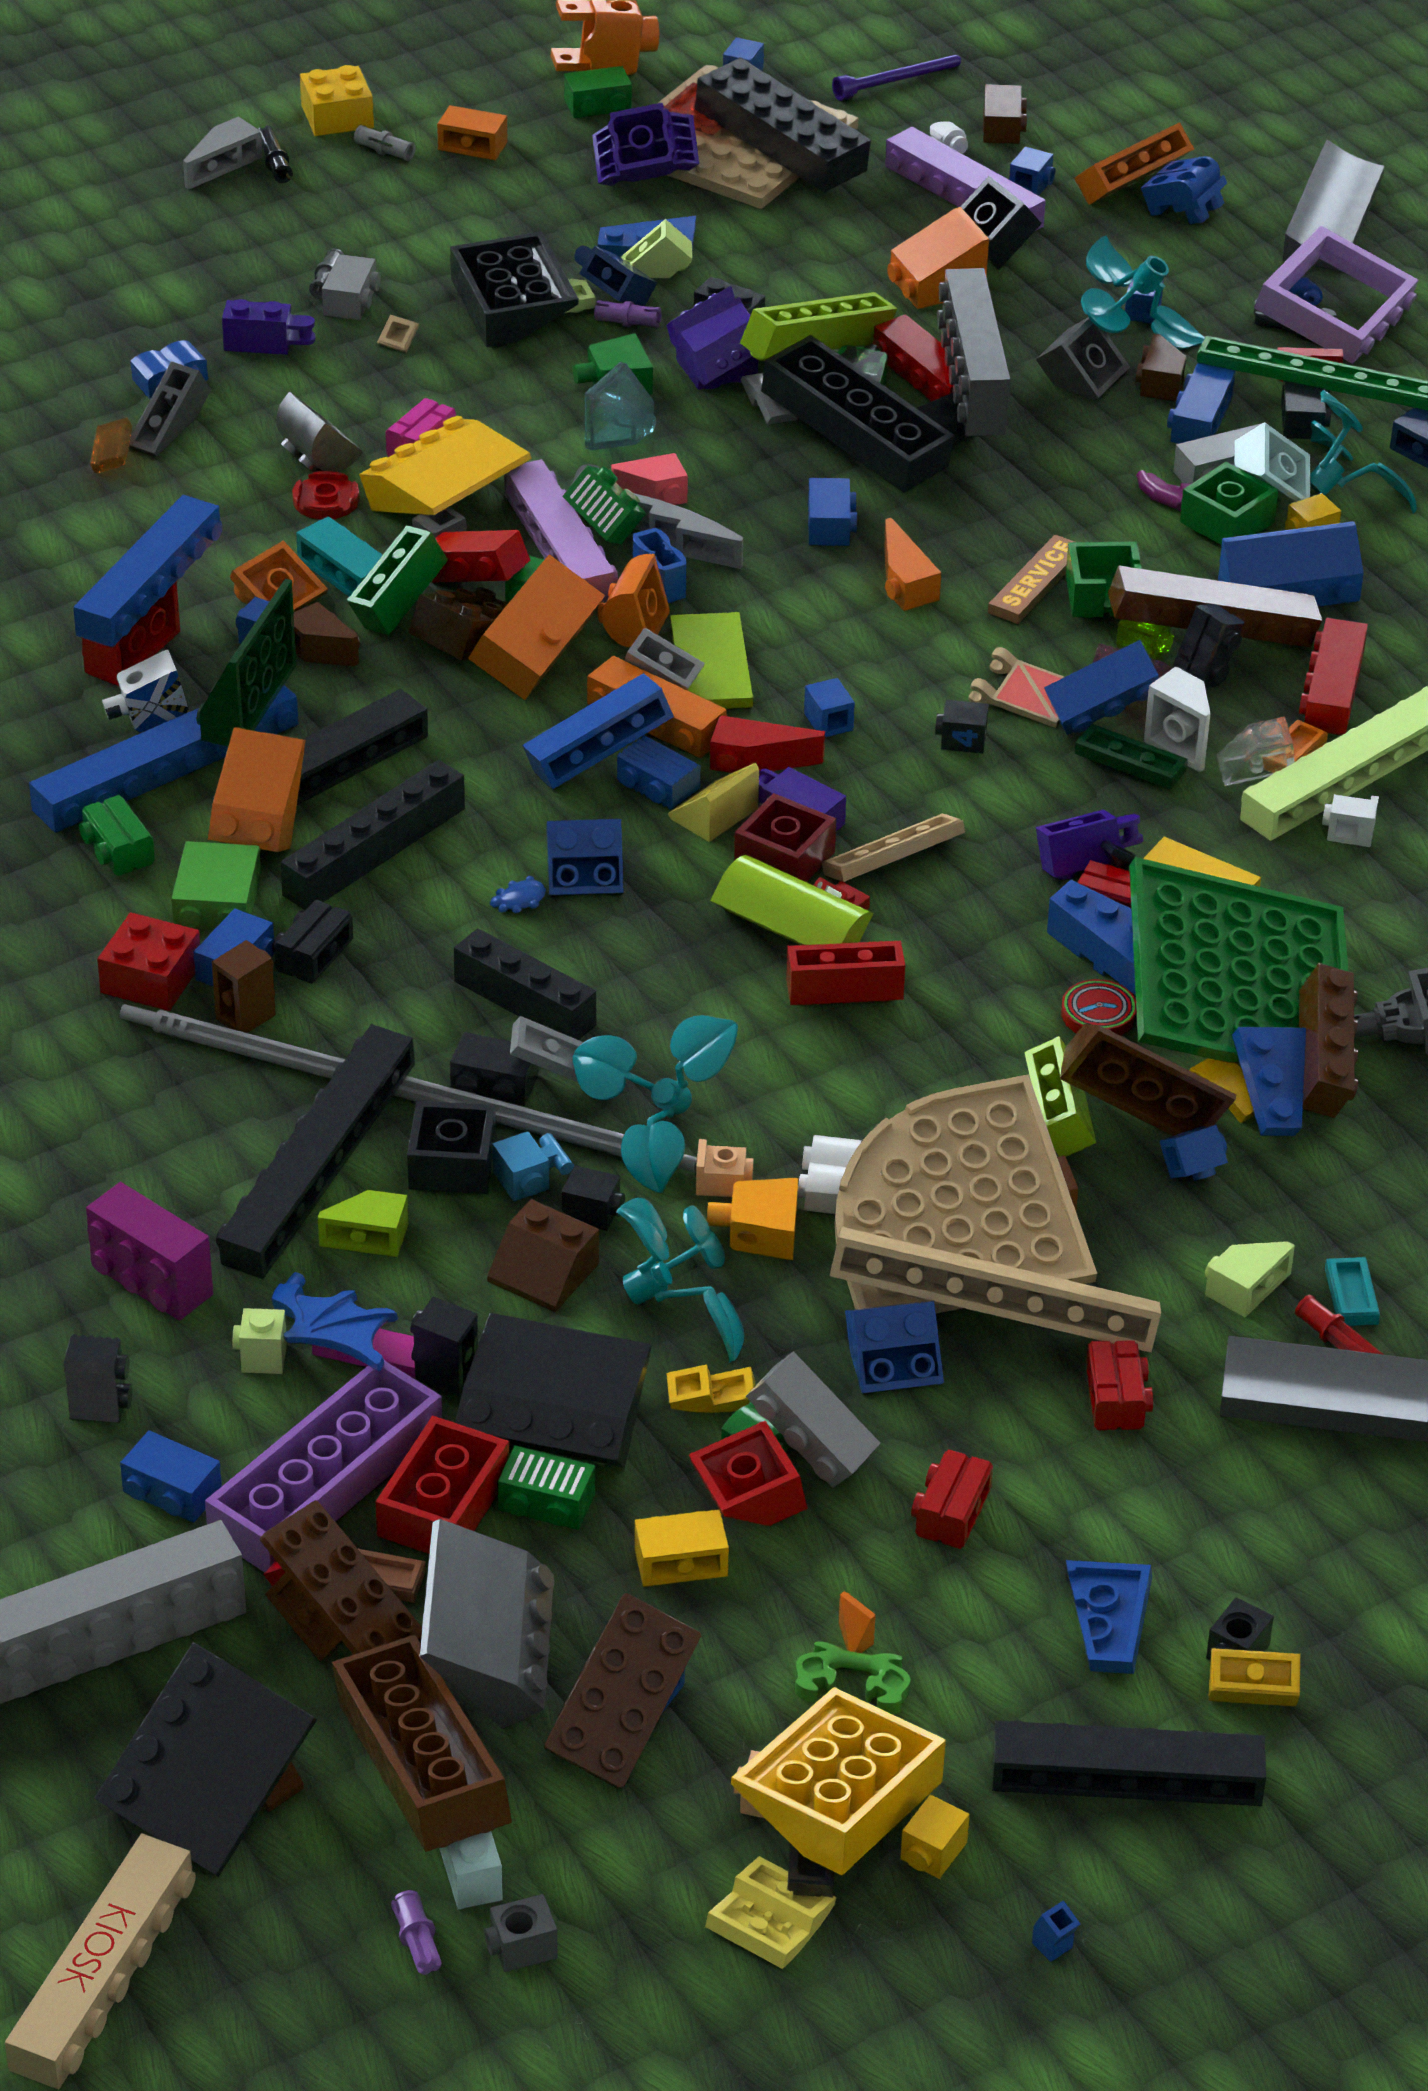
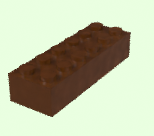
M412 1635L333 1661L332 1667L339 1704L424 1851L428 1852L436 1848L447 1847L454 1842L480 1833H488L495 1828L512 1823L505 1778L441 1675L420 1657L421 1643L416 1635Z

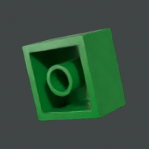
M1224 462L1183 489L1180 523L1219 543L1221 546L1222 538L1258 534L1275 523L1279 489L1228 462Z

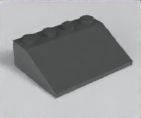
M438 1519L432 1523L420 1657L503 1729L545 1710L552 1596L555 1583L554 1575L545 1564H541L532 1554L524 1549Z

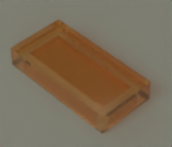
M128 417L97 426L90 466L94 473L125 466L132 425Z

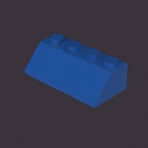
M1354 521L1222 538L1218 581L1314 595L1318 606L1360 601L1364 573L1357 528Z

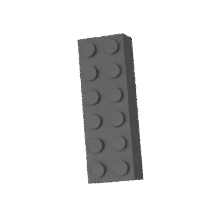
M945 269V282L939 283V301L943 302V310H937V328L941 329V346L945 348V364L949 366V383L953 385L954 404H958V423L964 424L966 436L1006 435L1010 376L985 269Z

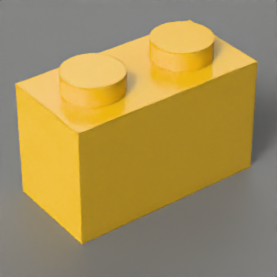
M720 1509L635 1520V1553L643 1587L728 1576L729 1547Z

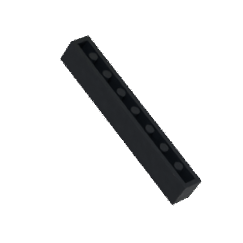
M371 1024L364 1035L355 1040L351 1053L343 1063L341 1062L336 1066L333 1078L325 1089L322 1088L318 1091L314 1104L307 1114L300 1116L295 1130L289 1139L279 1145L275 1158L268 1168L261 1170L256 1184L250 1193L240 1199L234 1215L228 1223L222 1224L218 1230L216 1244L219 1247L222 1265L261 1279L265 1278L415 1066L412 1037Z

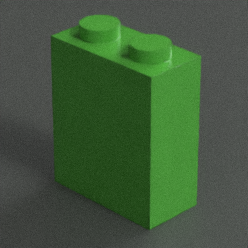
M186 841L171 898L173 923L190 928L214 930L234 908L252 915L261 877L260 847L257 845Z

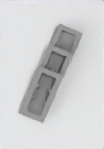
M634 493L640 500L638 505L646 512V515L634 529L644 531L655 527L663 531L669 537L671 545L676 546V549L681 551L685 557L741 569L743 566L742 536L688 509Z

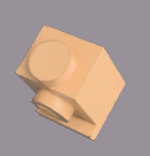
M699 1139L696 1164V1195L732 1197L734 1183L753 1179L754 1158H746L745 1147L707 1145V1140Z

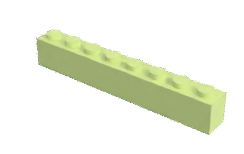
M1428 686L1409 698L1401 700L1386 711L1375 715L1372 719L1358 727L1350 729L1335 740L1327 742L1321 748L1299 758L1284 769L1276 771L1261 782L1248 787L1243 791L1241 799L1240 820L1272 841L1324 811L1325 803H1333L1334 794L1350 796L1428 751Z

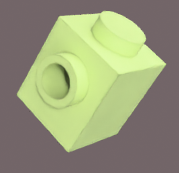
M243 1308L241 1325H234L232 1338L233 1350H240L241 1373L283 1374L287 1342L284 1340V1333L286 1332L285 1310Z

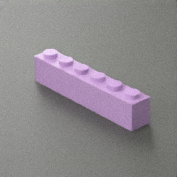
M540 459L523 463L504 474L505 496L544 559L550 554L603 593L605 597L602 602H606L609 598L608 590L610 584L617 583L618 581L617 570L614 565H610L606 560L602 546H597L590 527H585L581 521V515L562 497L566 490L561 489L558 485L554 471H549L544 461Z

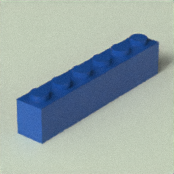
M182 495L73 607L76 636L114 647L123 636L130 632L138 620L148 613L149 609L159 598L163 597L167 590L179 578L183 577L185 571L196 560L201 558L203 552L214 541L219 539L223 528L220 521L219 506Z

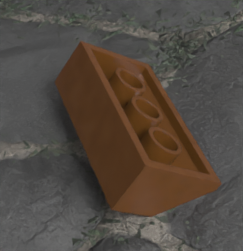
M1084 1024L1065 1047L1060 1074L1061 1080L1172 1136L1198 1127L1215 1125L1236 1100V1094L1100 1025Z

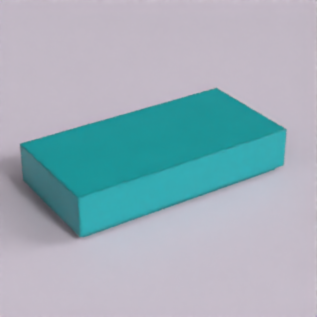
M1366 1257L1326 1259L1325 1273L1335 1314H1341L1348 1326L1379 1325L1380 1312Z

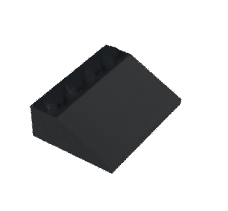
M542 231L450 246L451 280L486 347H500L508 343L518 342L579 304V298Z
M489 1313L463 1387L455 1423L508 1440L509 1445L625 1468L652 1345Z
M193 1642L94 1799L159 1840L189 1850L191 1860L219 1877L317 1719Z

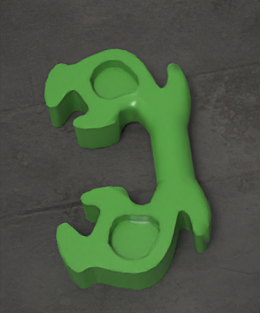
M818 1641L814 1643V1652L804 1654L796 1661L795 1694L809 1702H816L818 1700V1689L824 1688L828 1692L833 1687L836 1688L835 1669L838 1668L870 1672L872 1675L866 1681L865 1700L866 1702H871L876 1697L877 1708L890 1714L901 1712L902 1703L910 1692V1675L902 1669V1656L897 1654L880 1653L869 1655L846 1651L832 1643Z

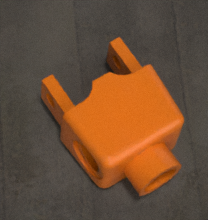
M556 0V8L561 21H583L580 48H551V59L556 71H587L623 66L627 75H633L638 69L640 52H656L658 49V19L656 16H642L636 0Z

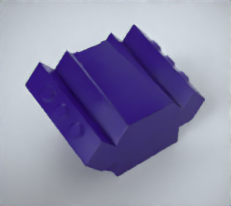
M663 102L610 113L608 125L592 135L598 184L613 186L619 181H640L669 175L677 169L690 171L700 164L693 115L669 112L664 107Z
M732 286L717 294L710 295L706 301L699 302L694 305V308L683 311L679 317L666 325L671 343L676 348V360L698 390L715 389L722 384L741 382L742 376L758 374L759 360L750 354V350L740 344L751 315L744 307L740 296L735 299Z

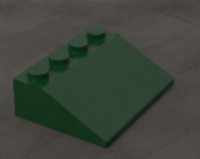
M285 579L230 659L217 683L214 684L204 704L200 705L196 721L200 725L201 741L228 747L233 728L254 731L296 668L292 580Z

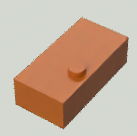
M549 554L485 631L468 659L526 700L591 619L605 595Z

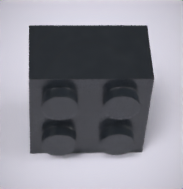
M990 176L960 206L989 238L988 262L998 270L1042 224L1022 201Z
M416 1101L407 1153L408 1189L488 1194L493 1163L492 1143L496 1142L495 1105Z

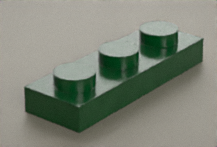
M1091 724L1075 743L1076 755L1168 789H1172L1187 770V758Z

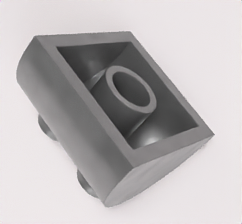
M291 392L281 402L276 417L277 428L285 438L281 445L295 456L301 452L303 455L299 458V461L312 472H315L317 468L322 471H341L353 464L363 453L357 445L331 422Z

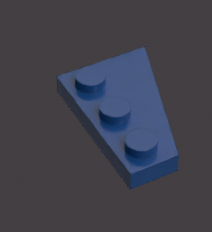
M1238 1027L1232 1034L1260 1135L1295 1136L1302 1128L1306 1028Z
M1066 1560L1068 1577L1090 1671L1134 1674L1152 1582L1151 1565Z

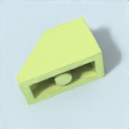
M665 219L624 253L621 258L650 278H671L676 272L685 270L691 263L692 242Z
M1290 1242L1231 1245L1220 1256H1214L1208 1263L1205 1270V1277H1207L1205 1296L1245 1318L1291 1274L1295 1245Z

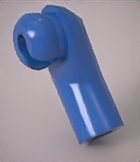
M1307 277L1300 278L1288 290L1314 306L1318 305L1323 299L1321 289Z

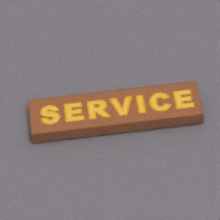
M1054 535L989 602L988 613L1019 624L1066 574L1068 542L1074 541Z

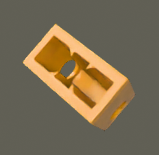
M798 1178L737 1181L733 1184L732 1203L708 1202L707 1222L709 1226L730 1227V1247L733 1250L793 1260Z

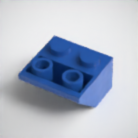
M621 819L547 821L549 895L624 893Z
M934 1301L845 1311L849 1349L861 1393L944 1383Z

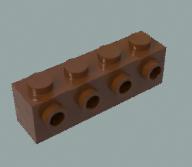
M1321 963L1317 964L1299 990V1028H1306L1303 1109L1335 1118L1348 1100H1353L1358 1089V1079L1354 1078V1067L1358 1058V1050L1354 1048V1037L1358 1027V1021L1354 1019V1007L1357 1002L1358 992L1354 990V973Z

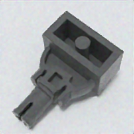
M1428 968L1408 971V989L1395 993L1387 1001L1375 1002L1372 1012L1354 1015V1019L1358 1021L1357 1032L1354 1038L1377 1034V1037H1381L1384 1042L1399 1040L1410 1044L1423 1043L1425 1053L1428 1054Z

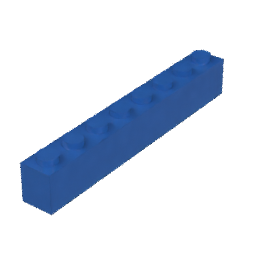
M285 685L254 731L278 734L299 724L297 696ZM197 708L29 782L32 811L56 833L83 821L82 810L84 806L96 802L102 804L105 799L117 795L123 797L125 801L133 799L226 757L228 747L201 741L200 725L196 721L199 709Z

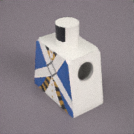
M169 650L162 651L119 672L117 680L122 694L102 700L108 720L129 714L133 727L138 732L147 731L189 712L180 679Z

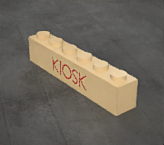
M142 1833L140 1834L6 2039L5 2049L9 2071L58 2090L69 2074L76 2073L82 2063L84 2050L92 2037L97 2038L103 2031L107 2014L115 2002L119 2003L124 1998L132 1974L137 1967H143L151 1953L152 1943L159 1932L164 1933L170 1926L174 1909L180 1899L187 1898L191 1893L196 1875L195 1872H192L191 1853L189 1850Z

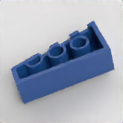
M1073 880L1068 881L1050 898L1047 933L1079 958L1087 957L1094 963L1093 969L1102 976L1110 975L1136 996L1131 908Z

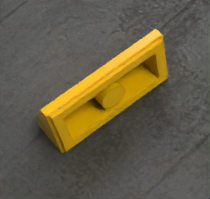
M1212 1648L1209 1701L1279 1706L1297 1705L1300 1697V1654Z

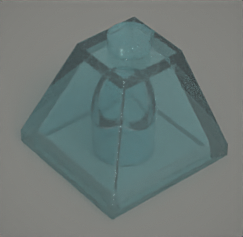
M620 362L585 393V449L598 450L637 445L654 430L656 424L654 401L626 363Z

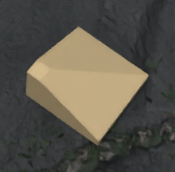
M390 315L377 343L407 353L420 325L416 322Z

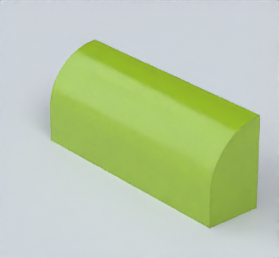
M748 855L737 858L727 868L710 900L722 909L799 945L858 943L874 914Z

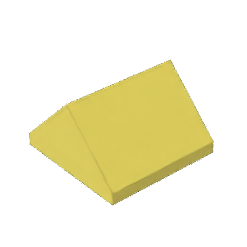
M755 762L716 780L668 813L669 817L704 840L712 841L758 809L759 767Z

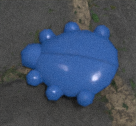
M527 876L524 881L519 882L512 880L508 883L507 889H497V896L492 897L490 905L493 908L499 907L498 911L501 913L506 912L508 909H512L513 913H518L522 908H536L539 906V901L544 897L546 888L541 882L535 880L533 876Z

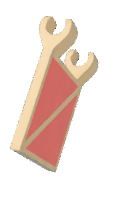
M1003 647L996 648L992 653V658L999 659L1000 661L993 660L990 664V670L996 674L1008 673L998 690H995L984 679H975L971 683L970 688L977 691L970 693L968 697L969 702L992 704L1056 728L1060 721L1044 687L1064 678V676L1020 661Z

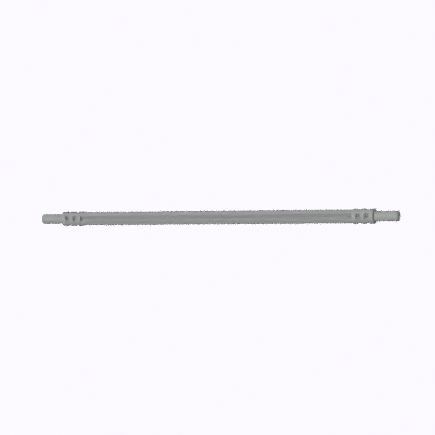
M124 1004L120 1010V1019L153 1027V1031L157 1033H163L168 1036L178 1037L183 1040L193 1041L330 1079L333 1078L336 1066L345 1061L342 1058L199 1021L190 1017H184L164 1010L153 1012ZM409 1076L405 1078L394 1096L412 1101L495 1105L496 1123L542 1136L551 1133L557 1140L622 1157L621 1144L625 1135L622 1133ZM684 1154L678 1169L696 1173L697 1157Z

